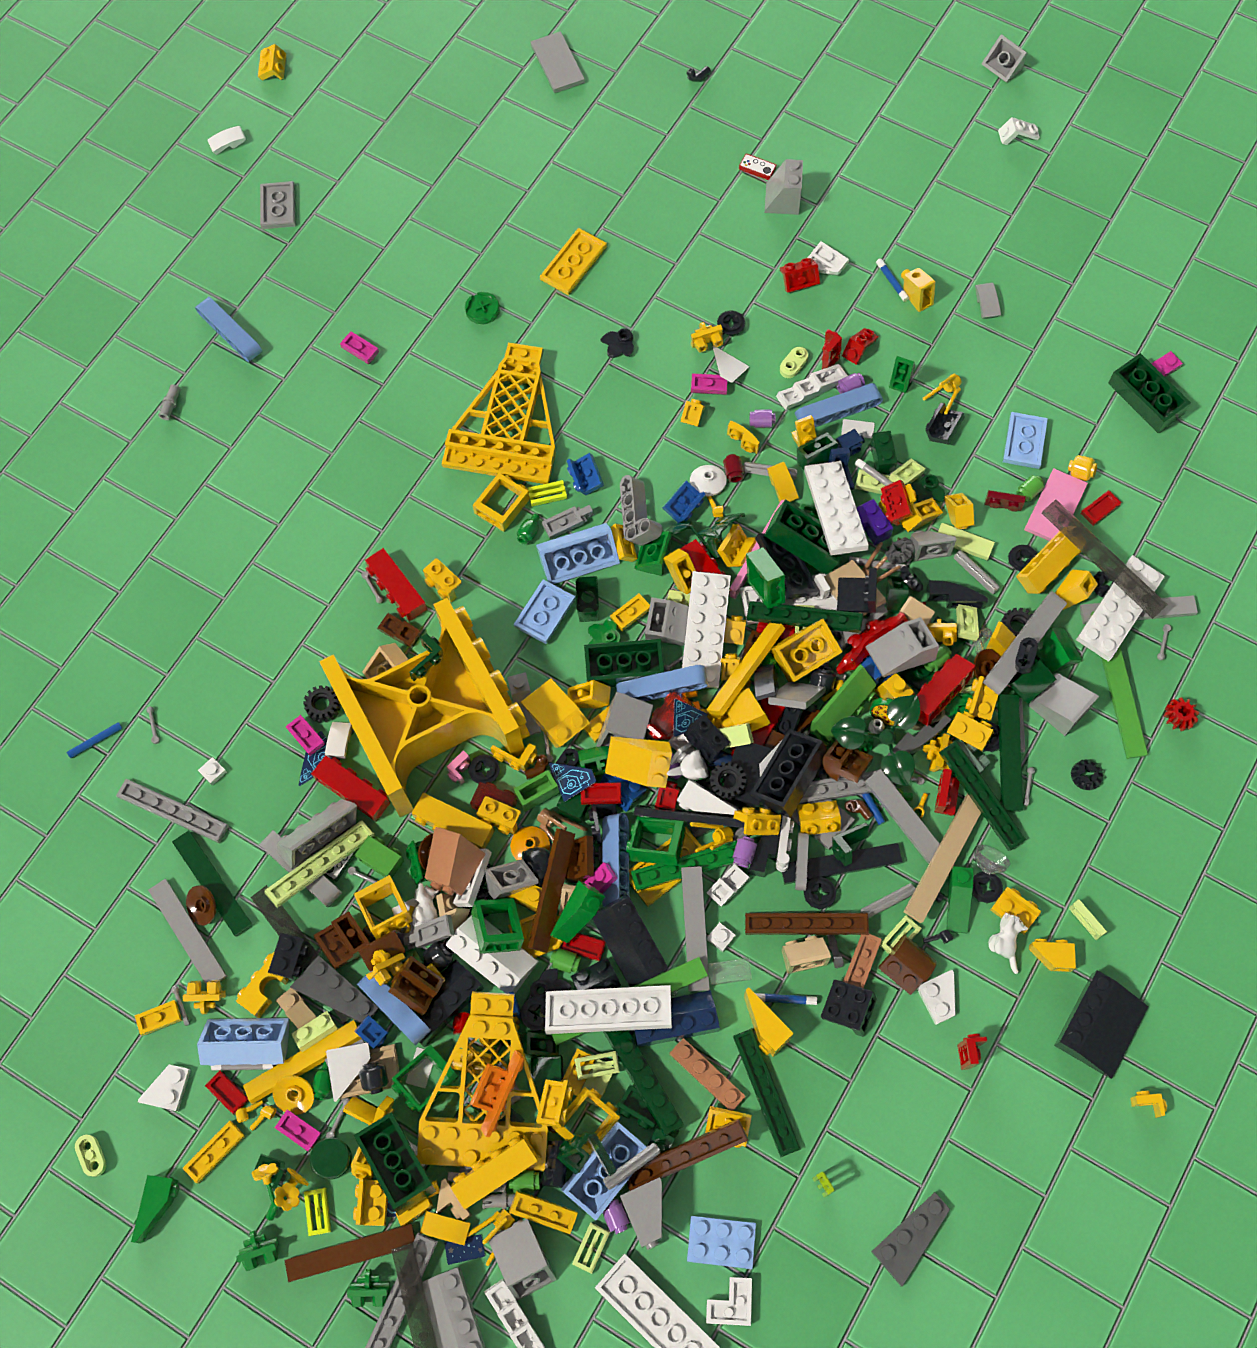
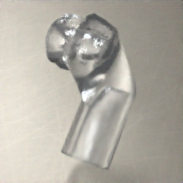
M981 629L977 641L973 640L976 655L985 649L984 643L992 636L991 629Z

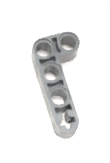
M625 475L620 482L624 537L626 540L642 546L660 537L662 525L647 518L644 482L630 475Z

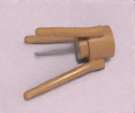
M883 542L878 544L862 569L865 575H869L868 568L879 552ZM885 556L874 568L878 570L888 557ZM898 565L878 577L877 583L900 569L901 566Z
M544 808L537 817V821L541 823L539 827L546 832L552 841L554 835L548 827L552 828L554 825H557L563 830H567L566 826L557 821L558 819L583 831L588 830L586 827L559 815L554 810L550 811L548 808Z

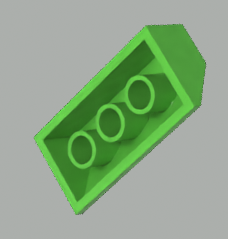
M861 664L812 721L809 733L817 730L829 745L833 744L836 740L831 733L832 727L843 718L859 716L865 708L863 706L865 702H870L876 695L874 691L877 685Z

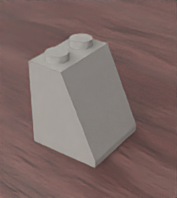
M786 159L767 181L764 213L799 215L803 160Z
M1057 673L1055 675L1057 680L1033 699L1029 707L1066 736L1090 710L1099 696Z
M616 692L611 701L596 747L609 746L611 736L644 739L653 705L643 700L632 698L627 694Z
M660 1177L620 1196L642 1248L646 1247L647 1250L658 1246V1240L662 1239V1181Z
M528 1219L515 1222L511 1228L505 1231H498L489 1240L505 1283L517 1301L556 1281L555 1275Z

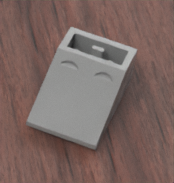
M651 597L645 639L661 638L662 643L684 646L689 606L671 600Z
M920 617L902 623L867 645L866 649L882 676L885 677L936 660L939 645Z

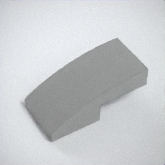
M994 283L975 285L982 319L999 317L1001 312Z

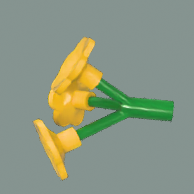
M275 1163L263 1164L251 1173L255 1181L263 1180L264 1185L267 1186L271 1205L266 1215V1219L269 1221L274 1220L279 1207H282L284 1211H289L292 1207L299 1205L300 1200L298 1196L300 1192L296 1188L298 1183L306 1186L309 1185L304 1177L288 1167L286 1170L290 1173L291 1179L288 1183H284L282 1187H277L273 1193V1190H271V1177L279 1171Z

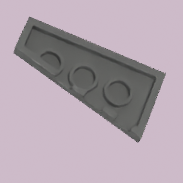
M320 956L290 986L291 989L360 1023L368 1015L372 1018L380 1010Z
M935 1192L871 1251L900 1287L904 1285L950 1210Z

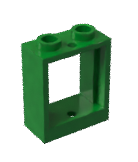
M764 548L746 553L747 582L765 606L769 609L785 603L784 573Z
M637 816L635 824L631 826V841H628L626 851L629 853L631 861L678 866L686 834L684 822ZM643 832L672 835L668 852L639 849Z
M514 898L474 901L471 915L480 954L520 951L524 936ZM508 913L513 933L487 935L483 914Z
M431 1044L392 1078V1089L398 1096L402 1094L407 1099L405 1104L412 1112L415 1110L418 1113L423 1111L431 1095L419 1104L400 1081L426 1058L431 1061L441 1074L446 1066V1061ZM449 1067L444 1077L446 1081L442 1086H450L458 1079V1075L451 1067ZM438 1091L434 1100L444 1091Z

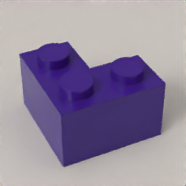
M874 499L856 507L863 530L874 546L891 538L893 527Z

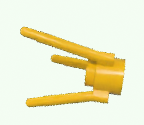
M951 374L947 379L939 383L936 389L923 397V400H927L943 388L947 392H954L944 414H948L957 394L961 391L959 387L962 383L961 378L956 374Z
M697 822L690 823L691 826L716 829L712 835L714 841L695 849V852L708 848L714 850L725 843L733 841L734 835L730 827Z
M505 1209L500 1213L496 1211L493 1216L469 1231L467 1237H470L495 1220L493 1223L495 1228L483 1240V1244H486L498 1231L511 1228L516 1221ZM493 1251L486 1262V1266H489L495 1257Z

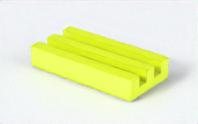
M563 480L528 487L531 506L567 499ZM562 492V494L550 496L551 494ZM549 496V497H544V498H539V499H535V500H534V498H537V497Z
M320 1188L305 1191L304 1199L308 1236L331 1233L327 1189ZM320 1193H321V1197H322V1206H323V1215H324V1224H325V1228H324V1229H322L321 1212H320V1204H319V1195H318V1194H320ZM310 1195L314 1196L317 1230L313 1228Z

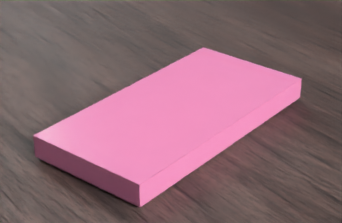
M1053 468L1024 530L1050 541L1063 527H1068L1088 483Z

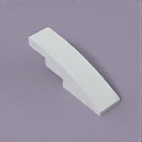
M837 364L811 373L809 378L795 382L792 388L778 392L776 397L784 409L787 410L838 385V380L846 377L847 374Z
M501 1279L484 1291L517 1348H545L519 1303L508 1289L504 1279Z

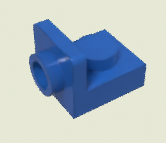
M369 1015L354 1031L373 1049L376 1045L379 1047L386 1040L385 1035L388 1033Z

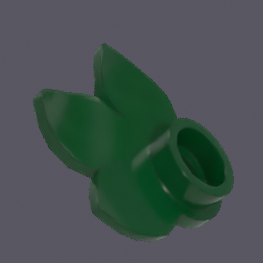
M925 475L921 480L914 481L911 484L918 502L930 498L937 502H943L945 498V492L939 486V481L935 475Z

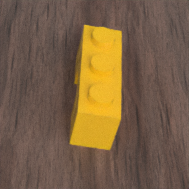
M274 952L265 958L262 968L254 972L250 979L251 982L247 987L242 988L237 995L238 999L236 1002L257 1018H260L272 1003L264 994L265 985L271 980H279L286 985L290 980L268 973Z

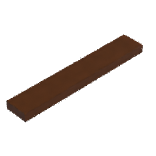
M556 828L528 944L529 949L548 953L551 940L550 934L553 931L575 833Z
M745 913V934L869 935L868 913Z
M740 1119L658 1154L635 1171L626 1183L630 1191L659 1177L662 1179L748 1141Z
M406 1225L286 1259L284 1261L288 1282L410 1249L415 1240L413 1225Z

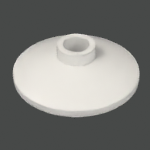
M703 465L692 472L690 484L699 493L704 491L706 493L705 496H714L725 488L726 475L719 467Z

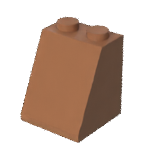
M436 827L425 879L431 882L430 886L435 890L441 891L442 889V891L451 896L454 893L462 896L486 854L461 834Z

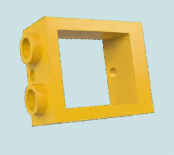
M498 473L473 504L474 514L504 532L530 500L528 489L522 484L518 485L513 482L509 476H503ZM500 485L519 495L503 516L485 505Z
M390 875L354 893L375 939L393 930L404 928L413 921ZM394 893L402 912L375 926L367 907Z
M584 1087L567 1108L569 1109L567 1121L587 1097L603 1109L608 1116L589 1139L595 1149L620 1116L615 1113L618 1109L610 1102L604 1104L600 1100L602 1095L594 1088H591L589 1091ZM567 1122L563 1123V1128L552 1127L565 1140L575 1136L564 1127ZM589 1141L582 1147L589 1155L594 1151Z

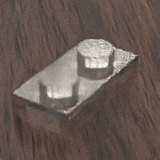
M749 958L708 963L711 985L752 980Z

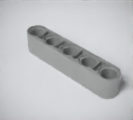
M272 830L259 846L286 871L291 872L295 868L291 869L277 853V843L281 837ZM324 875L305 887L327 908L342 894Z

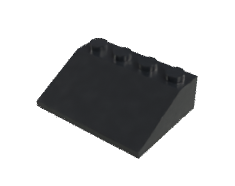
M1096 970L1088 979L1054 1046L1112 1079L1149 1006L1117 981Z

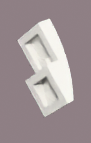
M236 126L217 133L209 138L208 142L212 152L218 155L229 146L233 149L246 140L242 128Z
M332 722L325 750L327 757L346 758L348 742L350 743L352 730L351 723Z
M734 864L722 878L718 879L707 894L722 907L750 877Z

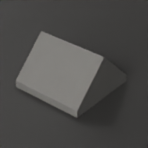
M1001 34L985 57L982 65L1008 83L1023 69L1027 52Z

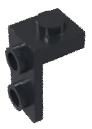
M811 704L806 709L785 707L777 732L786 735L789 729L796 731L803 710L815 713L817 705Z
M591 804L592 809L588 810L590 821H594L595 824L591 825L592 836L597 837L598 844L602 843L598 819L617 814L616 804Z

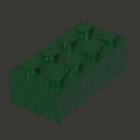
M1141 353L1115 370L1108 382L1157 433L1184 415L1191 404Z
M786 499L774 513L764 535L825 575H828L842 556V554L830 555L820 521Z
M661 638L584 645L587 682L595 680L607 686L615 687L620 682L664 672Z
M392 1112L353 1135L398 1216L436 1192Z

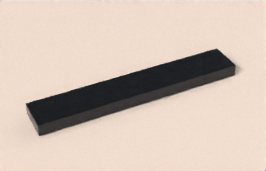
M637 805L634 808V815L740 828H744L745 822L734 819V816L645 805Z
M894 843L852 851V863L844 866L840 860H837L834 854L810 858L807 862V881L817 877L825 878L902 864L899 845ZM796 861L789 862L788 869L785 872H781L784 885L795 883Z

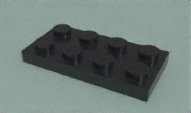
M765 533L758 534L755 540L759 547L766 550L785 575L786 598L794 599L816 596L820 590L804 561L764 536Z

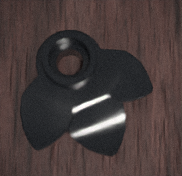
M622 328L618 332L610 331L600 339L602 343L609 345L607 355L610 358H616L621 354L628 357L634 350L632 343L633 334L627 328Z
M547 969L542 973L540 980L535 981L531 985L530 993L532 997L546 999V992L569 991L571 985L565 980L557 979V969ZM539 987L545 989L543 994L537 993Z

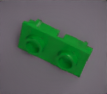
M412 840L406 848V856L411 862V877L414 878L415 884H418L421 879H424V881L428 880L425 879L426 870L420 864L418 857L419 846L422 841L415 843Z

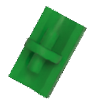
M255 1230L249 1233L250 1239L243 1241L246 1248L240 1249L239 1255L236 1256L237 1262H242L246 1271L258 1267L259 1264L256 1257L263 1255L266 1264L276 1262L278 1259V1239L275 1237L266 1240L265 1234L258 1236Z
M366 1269L365 1276H357V1282L350 1283V1288L347 1289V1297H351L352 1307H363L365 1305V1297L373 1296V1306L383 1307L390 1290V1282H380V1276H372V1270Z

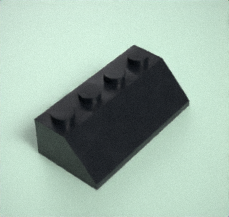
M789 729L751 791V796L768 808H771L772 811L791 818L820 769L824 755L828 751L823 741Z
M628 895L621 896L597 911L592 920L630 987L652 979L669 969Z
M456 959L441 973L445 981L442 983L438 993L433 997L426 1013L421 1016L411 1009L431 1030L419 1042L424 1048L471 1002L472 992H481L484 989L482 984Z

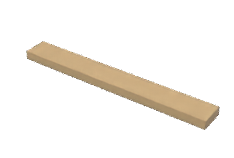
M968 793L904 910V913L919 923H922L926 918L981 814Z

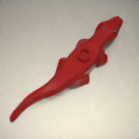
M896 616L883 621L877 619L868 621L865 627L866 630L862 634L851 635L847 643L851 644L853 648L837 666L838 674L856 670L863 659L870 656L866 646L890 632L888 624Z

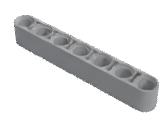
M1051 591L982 683L999 695L1017 672L1015 659L1021 640L1030 637L1034 638L1038 643L1067 602ZM1031 645L1026 647V652L1029 653Z

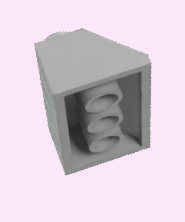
M343 799L331 803L325 811L315 814L309 822L299 825L293 833L280 838L277 843V853L291 869L295 868L356 825L357 805Z
M454 1268L419 1284L438 1348H486L461 1268Z

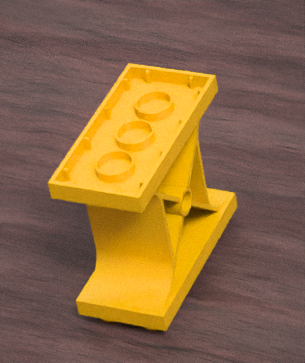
M448 598L433 604L441 626V635L438 641L441 644L440 647L443 650L444 656L442 661L438 665L430 667L426 675L421 679L417 678L413 681L409 672L430 655L428 651L370 679H356L346 674L339 666L334 654L319 661L400 818L413 811L406 792V782L409 774L416 766L479 735L491 736L505 746L510 755L518 757L525 750L522 740L530 736L525 725L527 721L517 702L512 703L507 692L509 690L500 671L498 669L494 671L489 660L491 656L481 637L476 638L472 629L473 624L464 606L454 610Z

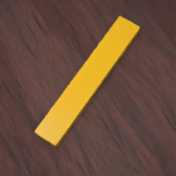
M769 623L706 709L710 714L720 716L725 714L784 632L785 627L782 624Z
M354 1020L307 1050L300 1051L284 1061V1064H278L244 1084L243 1087L249 1102L254 1104L271 1094L274 1086L281 1078L290 1075L301 1076L323 1063L327 1058V1050L350 1046L361 1040L362 1038L354 1032L358 1027Z

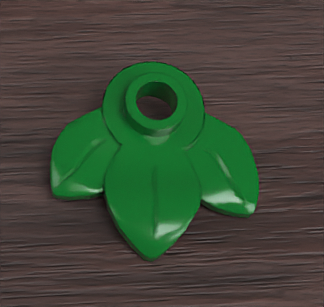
M606 619L603 625L593 624L588 627V633L593 638L589 644L621 641V635L617 631V624L611 619Z

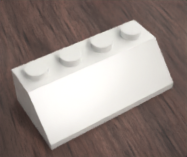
M472 915L457 928L446 944L449 949L504 993L514 991L516 994L539 962L523 948L520 951L480 954ZM484 918L487 935L504 934Z

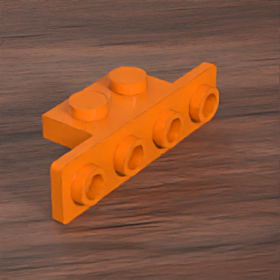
M514 1051L507 1069L487 1063L470 1104L472 1106L488 1111L481 1126V1131L486 1137L490 1138L492 1132L496 1130L500 1113L506 1108L507 1097L515 1087L517 1074L523 1069L524 1057L519 1051Z

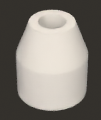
M880 719L871 720L868 726L869 732L880 734L885 727L883 721Z

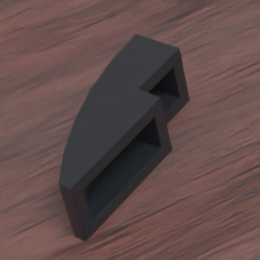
M929 580L927 585V602H946L947 609H956L958 604L985 609L988 602L986 596L959 584Z
M775 662L758 666L755 671L754 684L757 700L775 696L778 692L779 685L777 679L779 676Z
M781 816L780 831H781V825H782V818H783V816ZM780 831L778 835H762L757 844L752 864L750 863L749 875L764 877L767 858L774 860L776 858Z

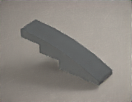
M945 715L934 728L925 725L915 737L908 732L893 748L894 754L900 750L906 751L911 755L920 751L924 745H928L930 740H935L949 726L951 719Z

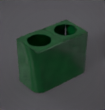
M579 577L575 582L579 622L599 621L598 577ZM592 591L595 595L594 600L589 603L584 602L581 598L582 593ZM592 608L595 612H583V610Z
M1036 656L1032 671L1027 674H1021L1017 671L1008 685L1026 703H1030L1057 679L1043 660ZM1027 660L1021 666H1025L1027 664Z
M562 1055L531 1057V1074L540 1101L546 1080L562 1082L564 1077Z

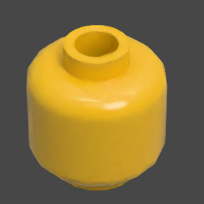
M1078 455L1074 460L1070 461L1068 471H1071L1072 477L1089 481L1091 477H1095L1098 464L1095 463L1094 458Z

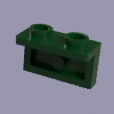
M629 1085L621 1101L617 1104V1108L620 1109L618 1113L628 1119L631 1116L637 1119V1124L646 1130L649 1127L654 1130L657 1125L655 1119L637 1089Z

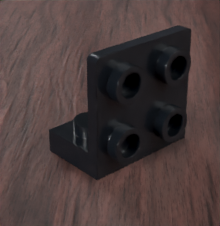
M869 568V575H865V578H838L837 611L876 613L877 568Z
M835 979L821 1018L850 1028L856 1035L864 1037L877 997L873 991Z

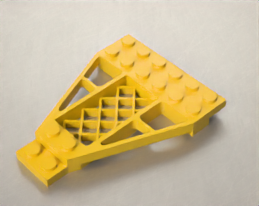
M508 342L505 357L500 362L498 370L453 428L448 430L445 441L446 448L441 463L442 467L492 476L500 473L503 476H509L511 479L540 484L549 483L556 449L540 370L543 348ZM510 381L513 384L505 388L502 383ZM528 384L530 387L523 391L520 385ZM493 387L487 411L475 410ZM517 388L520 393L512 397L509 392ZM529 393H531L530 400L526 396ZM506 394L509 399L501 404L498 398ZM538 394L542 396L546 421L532 419ZM523 397L526 403L518 406L515 401ZM513 404L515 409L508 413L505 407ZM528 407L527 413L525 415L522 410ZM502 410L505 415L497 419L494 414ZM520 413L523 418L515 422L512 416ZM470 416L485 418L481 434L460 431V428ZM509 419L512 424L504 428L501 423ZM524 423L523 429L521 431V429L518 426ZM498 425L501 431L493 435L490 429ZM534 426L548 429L551 445L527 442L529 428ZM515 428L518 434L510 437L507 432Z
M472 992L470 1015L419 1120L417 1157L421 1164L471 1167L479 1160L485 1162L491 1158L489 1154L498 1148L503 1150L509 1146L508 1142L514 1137L519 1136L521 1138L525 1135L539 1156L538 1161L525 1170H545L548 1126L537 1123L510 1121L511 1100L513 1096L534 1097L538 1111L540 1107V1099L513 1017L514 994ZM480 1038L487 1047L478 1054L471 1045ZM485 1038L495 1040L489 1044ZM500 1039L508 1047L501 1055L492 1047ZM462 1048L461 1085L442 1086L441 1084L457 1050ZM469 1049L475 1058L467 1064ZM490 1050L496 1056V1059L490 1064L495 1065L500 1061L507 1069L508 1064L502 1057L510 1051L511 1060L516 1050L524 1057V1069L531 1091L513 1089L509 1093L506 1108L499 1116L497 1128L489 1138L481 1131L484 1120H478L484 1113L487 1115L488 1111L481 1109L482 1111L474 1118L467 1110L471 1106L470 1102L464 1106L465 1091L472 1098L474 1094L468 1087L475 1081L479 1083L480 1077L484 1072L483 1070L476 1075L470 1066L478 1059L486 1067L487 1063L481 1056ZM468 1071L474 1078L466 1085V1073ZM438 1091L459 1093L458 1119L426 1117ZM464 1113L469 1119H463ZM506 1115L505 1121H499Z

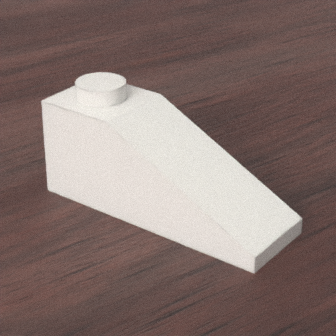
M690 779L677 799L680 802L679 806L687 811L691 809L700 812L734 815V810H741Z

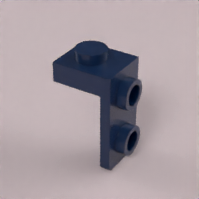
M849 448L831 449L828 463L841 461L849 488L854 490V483L848 468Z

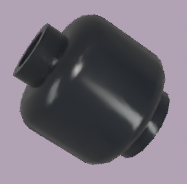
M819 666L812 671L809 684L826 687L824 694L826 695V693L834 690L836 674L830 667Z
M435 942L424 951L423 962L426 967L432 963L440 972L452 963L454 952L446 946L447 942Z
M379 1061L362 1065L363 1069L359 1071L362 1089L370 1091L371 1095L383 1092V1087L389 1083L386 1067L383 1064H379Z

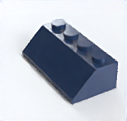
M711 990L671 998L672 1028L635 1030L637 1046L641 1048L719 1032L720 1026Z

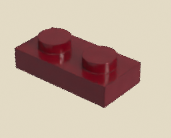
M988 490L984 505L991 508H1004L1009 511H1021L1026 496Z

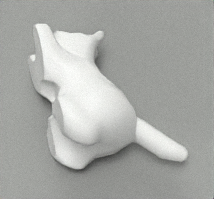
M695 750L683 758L679 767L669 770L667 775H683L690 780H698L699 778H709L710 772L700 751Z
M419 883L414 896L417 907L412 914V924L415 927L438 918L433 899L437 896L439 890H434L427 885L423 887L422 883Z
M1005 913L1000 922V933L990 937L988 942L989 948L992 952L1008 958L1012 971L1018 974L1015 957L1017 935L1023 930H1028V928L1019 917Z

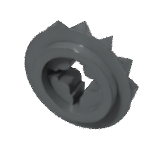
M898 537L896 542L892 541V545L887 547L888 551L885 553L888 557L887 560L893 564H900L908 560L914 551L913 542L906 537L903 539Z

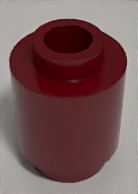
M736 454L726 456L723 464L729 482L736 483L743 480L744 470L741 457Z

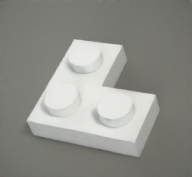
M730 1277L729 1301L707 1300L706 1323L751 1326L752 1278Z

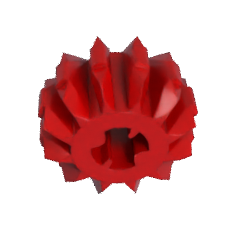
M1182 697L1178 700H1171L1170 704H1167L1165 707L1167 712L1164 713V717L1169 718L1166 724L1172 723L1173 729L1179 727L1180 731H1184L1186 728L1188 730L1191 729L1193 724L1198 722L1197 716L1199 711L1194 710L1197 704L1191 705L1190 699L1184 702Z

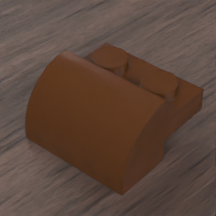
M836 739L824 755L823 766L826 773L837 782L841 777H844L849 781L858 783L871 765L874 756L857 749H847L840 745Z
M584 836L574 840L564 883L585 882L587 878L594 876L592 836Z
M349 911L331 921V925L314 935V939L335 970L350 961L354 962L360 958L358 949L370 943Z
M904 934L878 968L911 995L923 981H927L934 971L937 962Z
M410 956L394 976L388 992L422 1016L426 1013L433 997L438 993L444 979Z

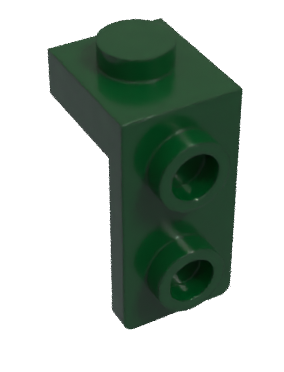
M427 633L421 636L420 639L422 646L430 655L409 672L413 681L424 677L428 669L433 665H438L444 656L440 642L434 636L430 637Z
M866 822L832 837L834 856L844 866L852 863V849L849 846L868 837L869 825Z
M588 1132L580 1135L576 1134L573 1138L564 1140L559 1147L561 1151L556 1158L574 1174L580 1173L590 1157L582 1149L590 1136Z
M260 1154L254 1170L263 1164L275 1163L279 1171L271 1177V1190L275 1191L278 1186L282 1187L286 1178L285 1162Z

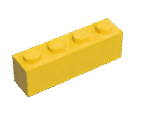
M1063 527L1016 577L1027 593L1040 594L1046 590V586L1055 580L1064 568L1070 565V561L1082 552L1087 543L1076 527Z
M422 793L412 811L416 823L422 826L427 824L433 827V831L436 827L461 834L479 849L487 847L495 832L492 825L425 793Z
M525 1135L521 1138L519 1136L514 1137L508 1142L509 1146L503 1150L501 1148L494 1150L489 1154L491 1158L485 1162L479 1160L471 1166L473 1170L467 1174L461 1172L453 1178L454 1182L450 1188L464 1210L538 1161L539 1156Z

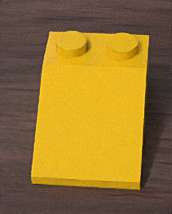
M824 619L787 637L774 645L770 650L788 682L797 681L842 653Z
M551 678L521 701V704L556 748L561 747L590 724L580 709Z
M611 736L605 773L644 786L666 788L667 772L669 771L672 757L670 742Z
M748 987L745 991L744 999L758 1042L761 1044L759 1048L767 1056L771 1054L774 1057L791 1040L794 1033Z

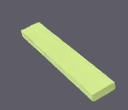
M361 820L267 888L265 894L278 908L360 848L368 836L373 838L374 833Z

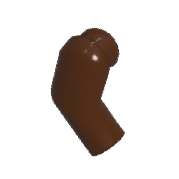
M538 755L534 768L524 771L527 780L546 771L548 759L545 755Z
M851 799L845 803L847 811L860 813L865 821L874 816L862 800Z

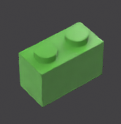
M549 770L514 788V793L526 812L557 795L559 789Z
M368 836L356 852V858L383 877L390 875L393 878L404 862L400 856L402 853L394 847L389 849L384 846L385 842L380 838L375 837L373 839Z

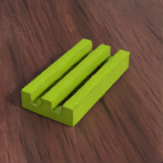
M820 1172L812 1178L814 1182L819 1180L820 1184L817 1187L819 1190L824 1188L825 1192L822 1193L824 1197L835 1191L824 1172Z

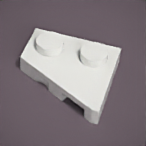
M822 241L807 257L812 258L818 264L819 273L839 275L849 263L848 258Z
M953 970L919 985L917 990L935 1025L955 1016Z
M168 1065L142 1094L138 1102L178 1112L191 1070Z

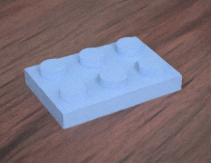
M1011 412L1003 462L1039 469L1048 418Z
M543 579L515 621L514 627L547 644L575 601V596Z
M691 1216L687 1262L752 1269L756 1223Z

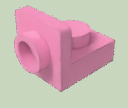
M462 751L446 766L449 772L447 774L454 783L458 781L461 785L464 783V779L459 772H464L471 762L469 755L465 751Z

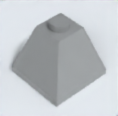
M920 530L912 533L910 540L914 544L913 561L951 556L956 537L933 531L924 532Z
M523 859L485 869L486 888L494 900L513 895L538 884V879Z

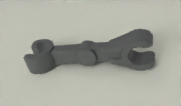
M827 935L828 944L833 955L834 967L841 968L844 962L837 947V940L834 935Z

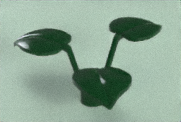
M745 513L725 515L714 522L715 525L711 528H706L699 532L691 525L693 524L692 521L674 524L666 531L676 534L686 529L693 530L702 544L708 549L710 557L715 559L721 557L717 550L723 542L722 532L728 527L729 523L736 521L740 517H745ZM702 536L711 538H709L706 543Z
M916 695L897 697L889 703L887 715L891 721L895 722L891 730L885 729L880 734L864 732L866 722L855 716L843 718L832 727L831 733L840 745L847 749L861 747L865 741L864 735L879 738L881 743L889 746L891 754L882 758V771L892 782L903 786L909 785L915 770L914 758L910 753L903 750L897 751L894 754L892 744L896 740L894 731L897 725L904 730H908L914 727L919 720L920 702Z

